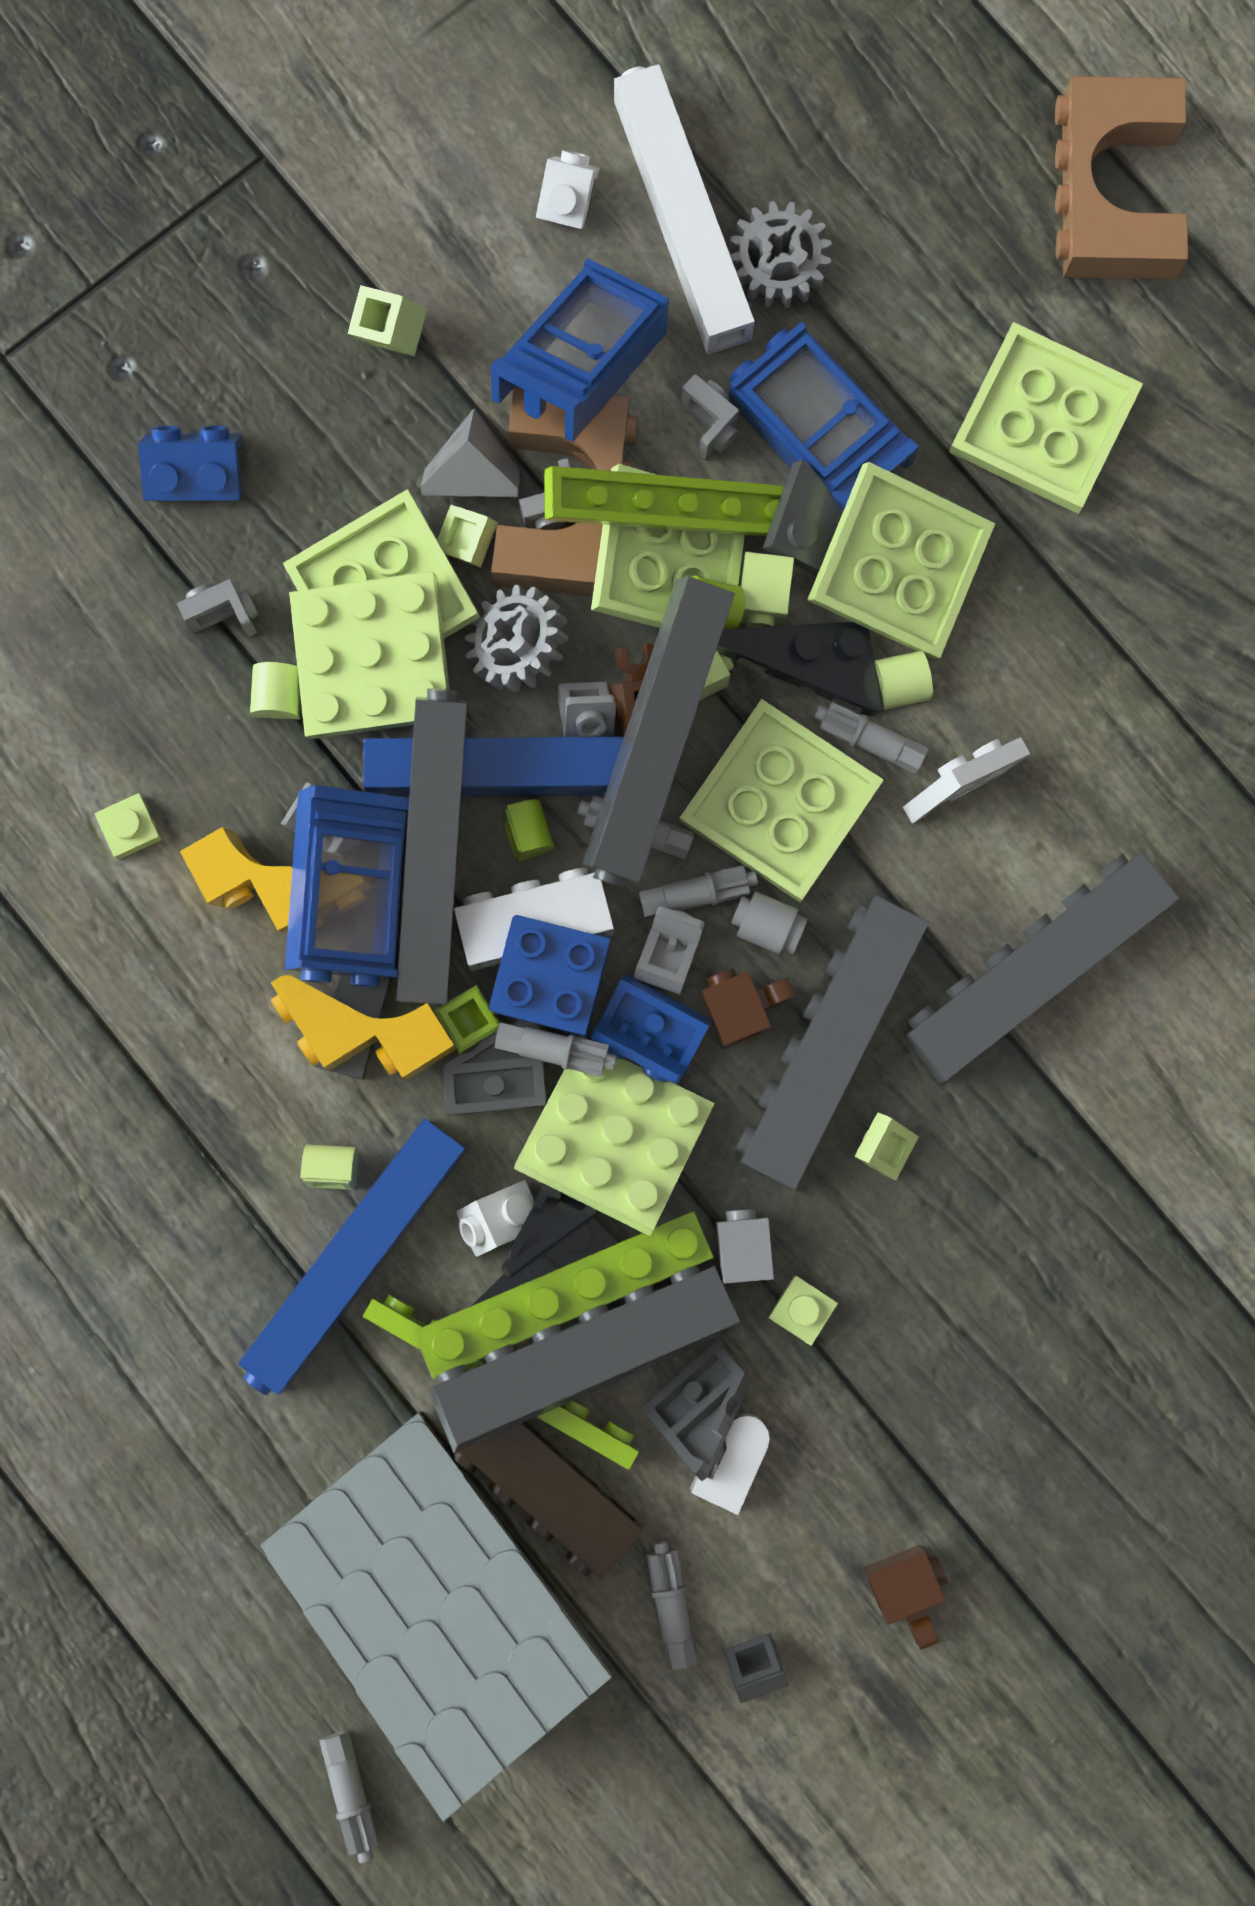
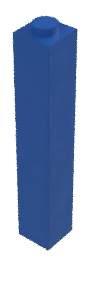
M624 737L465 738L461 796L605 795ZM413 738L363 739L365 792L399 797L409 796Z
M426 1118L422 1120L239 1361L238 1365L247 1371L243 1378L248 1384L264 1395H268L271 1390L277 1395L286 1392L468 1150Z

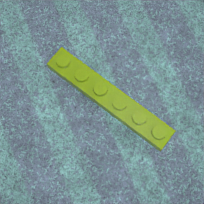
M551 466L544 469L545 520L767 537L784 486Z
M693 1211L655 1227L651 1236L641 1233L413 1331L430 1375L432 1379H435L438 1375L451 1368L470 1364L484 1358L487 1354L509 1344L514 1345L532 1337L545 1328L567 1322L592 1308L613 1302L639 1288L652 1285L714 1257Z
M391 1294L388 1295L385 1301L379 1297L373 1298L362 1317L420 1350L413 1331L426 1326V1324L412 1317L415 1308ZM481 1358L467 1364L466 1368L470 1371L487 1362L485 1358ZM577 1400L537 1417L628 1470L639 1453V1447L631 1443L635 1436L632 1432L611 1420H608L606 1426L603 1427L589 1419L587 1416L591 1409Z

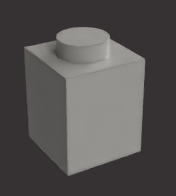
M756 1209L726 1211L727 1221L716 1222L722 1283L774 1279L769 1219H757Z

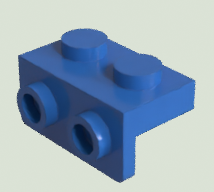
M167 425L151 428L152 433L146 434L138 442L143 501H220L241 499L242 485L239 448L243 444L241 433H229V427L221 425L201 427L200 433H181V427Z
M624 974L590 1038L596 1042L608 1044V1054L616 1055L619 1059L626 1057L643 1066L644 1072L651 1078L661 1082L671 1081L679 1084L713 1020Z

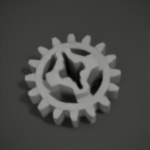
M771 201L767 214L763 215L758 208L754 207L751 209V223L742 219L737 222L736 233L738 236L730 237L729 251L733 253L730 256L735 270H738L736 273L741 286L749 284L748 299L753 300L760 293L765 295V307L770 308L774 298H781L783 306L790 308L792 296L797 295L800 300L806 302L810 293L809 286L813 289H821L824 280L822 274L829 273L831 259L827 256L830 255L832 242L828 239H822L826 227L823 222L813 226L810 224L813 211L808 209L799 216L794 214V202H789L785 211H779L775 201ZM803 241H805L810 250L811 261L807 259L808 252L801 248ZM749 249L752 250V257L759 261L756 269L749 259Z
M514 585L511 596L500 589L497 591V602L492 605L485 600L481 603L485 614L482 618L472 622L477 627L476 633L466 635L465 641L475 647L466 654V658L476 665L473 669L474 673L498 690H502L505 686L515 693L519 691L521 681L534 688L536 687V675L541 672L547 677L552 674L548 663L551 659L555 661L562 660L563 655L556 648L557 644L567 642L568 636L559 630V628L567 623V619L558 612L560 606L554 600L543 594L536 587L532 586L527 591L520 585Z

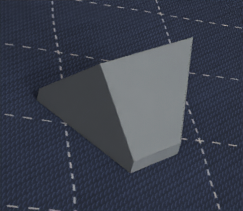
M473 408L425 468L421 482V496L518 497L520 470L475 408Z

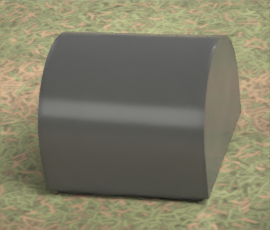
M771 1633L723 1650L740 1703L789 1686Z

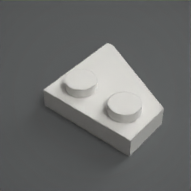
M1021 737L1004 745H1001L999 739L993 740L973 753L975 759L967 762L964 755L940 767L938 772L941 778L903 806V809L913 824L926 817L928 813L948 800L953 802L1004 774L1030 755V752Z

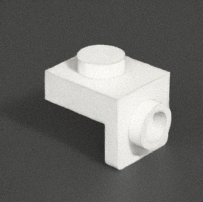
M562 150L561 158L554 156L547 159L536 218L579 229L584 228L594 179L598 178L600 169L599 167L588 165L589 156Z
M523 1180L476 1200L457 1211L460 1221V1234L465 1243L472 1248L475 1256L478 1257L516 1239L535 1202L526 1181Z

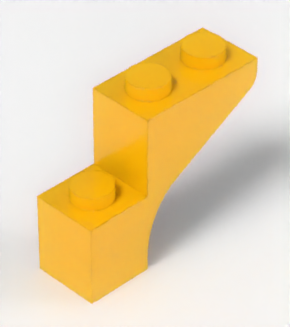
M224 827L180 851L208 904L219 907L226 906L227 909H232L249 901L254 896L251 890L256 889L277 931L287 933L292 866L262 865L247 851L238 834ZM321 871L316 929L324 923L321 919L322 916L336 908L340 912H345L365 901L364 892L375 887L371 877L345 873L330 876Z
M291 975L280 976L271 982L278 994L271 998V1002L286 1024L293 1020L304 1036L297 1043L312 1066L320 1062L323 1068L331 1071L379 1041L382 1047L375 1050V1053L388 1074L392 1076L399 1072L401 1077L408 1081L456 1050L454 1043L447 1035L428 1003L399 1017L378 1019L366 1016Z

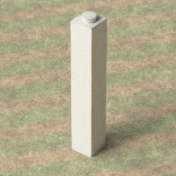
M657 64L648 68L642 66L631 68L624 72L622 76L614 78V103L706 353L710 355L752 341L755 321L660 65Z

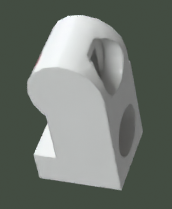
M750 1413L736 1415L712 1474H709L704 1481H701L695 1475L690 1486L692 1494L736 1515L739 1514L769 1445V1432L761 1419Z

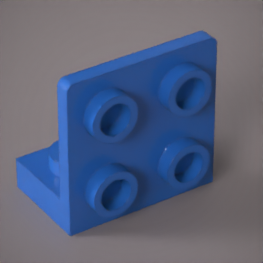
M514 915L489 1004L490 1011L566 1031L567 1036L571 1034L578 1038L587 1039L611 947L610 938Z

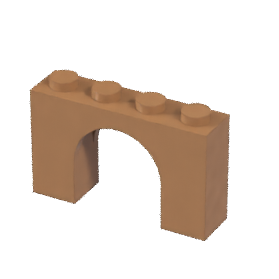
M1071 76L1065 94L1058 95L1055 106V124L1062 125V140H1058L1056 145L1055 168L1056 170H1063V185H1058L1055 199L1056 214L1063 215V230H1058L1055 251L1056 259L1063 260V278L1176 280L1188 260L1187 214L1137 213L1114 206L1097 189L1092 177L1091 161L1103 151L1116 146H1175L1186 124V79Z
M515 386L513 388L508 428L510 448L565 454L579 460L588 469L611 471V468L617 464L632 467V461L624 460L626 444L635 445L638 415L629 414V397L613 395L574 442L565 438V410L546 401L545 412L538 419H534L524 409V389ZM576 523L559 530L497 525L491 571L494 586L513 588L514 585H520L527 590L533 586L539 591L593 596L603 524Z

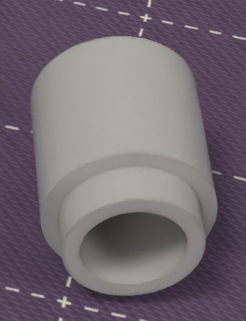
M755 891L752 900L742 896L731 924L740 927L736 937L779 955L781 950L793 955L808 918L797 914V908Z

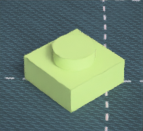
M450 505L437 540L447 557L481 568L498 522L487 516Z
M140 793L94 813L109 848L117 860L163 840L145 799Z
M878 1112L869 1130L865 1133L855 1157L882 1175L897 1180L919 1136L894 1119Z
M794 1275L768 1318L811 1346L838 1303Z

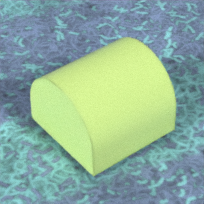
M923 651L874 661L883 710L931 700L933 696L932 677L928 660Z
M262 662L253 665L250 715L252 718L301 719V696L297 666L279 662Z
M305 1145L300 1178L309 1188L354 1190L357 1187V1147Z

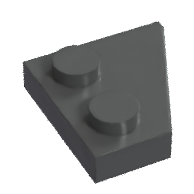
M804 460L792 463L763 549L774 555L794 557V565L817 576L843 510L809 463Z
M520 1019L510 1024L522 1028L531 1027L540 1030L539 1024ZM497 1032L480 1041L477 1046L442 1065L447 1116L546 1106L543 1061L522 1057L518 1053L494 1048Z
M716 1340L641 1409L691 1471L701 1481H704L713 1467L752 1381Z

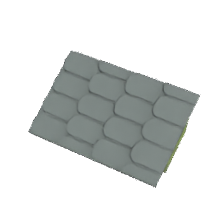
M421 1412L417 1413L260 1545L268 1561L302 1608V1613L352 1683L358 1697L394 1747V1752L443 1822L611 1678L610 1671L459 1464L450 1455L448 1449Z

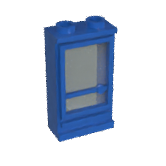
M588 258L584 262V268L505 356L502 359L497 358L491 365V400L500 404L515 386L524 389V409L530 417L538 419L546 410V401L565 410V438L574 442L667 334L669 298Z
M801 322L790 332L787 329L778 332L766 345V353L755 362L751 359L746 360L733 372L730 377L729 402L739 409L741 416L790 468L792 463L800 460L809 463L844 511L862 464L871 462L891 473L900 465L907 469L913 464L919 446L912 438L908 439L814 339L806 330L807 326Z
M313 785L298 791L285 970L301 972V981L331 983L332 975L349 976L350 986L379 987V979L397 977L398 970L395 969L405 822L406 811L409 810V798Z

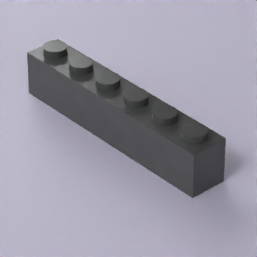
M1143 852L1130 861L1123 854L1099 872L1105 879L1092 891L1083 884L1061 901L1067 909L1053 921L1047 914L1043 915L1023 931L1029 940L1016 950H1013L1007 943L984 961L990 968L989 971L976 981L970 974L966 975L946 991L951 1000L936 1011L930 1003L907 1021L913 1030L902 1038L939 1084L951 1078L1180 899Z
M876 895L868 907L859 903L847 926V930L854 933L847 949L844 950L837 947L824 972L832 977L825 993L822 994L815 990L802 1017L810 1020L804 1035L800 1038L793 1034L780 1059L781 1062L788 1065L780 1082L770 1079L760 1098L758 1105L766 1110L758 1126L756 1127L748 1123L735 1150L743 1153L738 1164L790 1191L796 1189L929 924L928 921Z
M697 1265L686 1268L670 1277L672 1284L657 1291H654L652 1285L644 1286L624 1297L627 1304L610 1311L606 1304L597 1306L578 1317L580 1324L563 1331L560 1324L550 1326L532 1336L534 1343L515 1351L513 1344H509L487 1354L484 1357L487 1363L468 1371L466 1365L463 1364L438 1375L437 1380L439 1384L432 1386L430 1398L453 1453L732 1332L740 1323V1320L715 1266L702 1272L699 1271Z

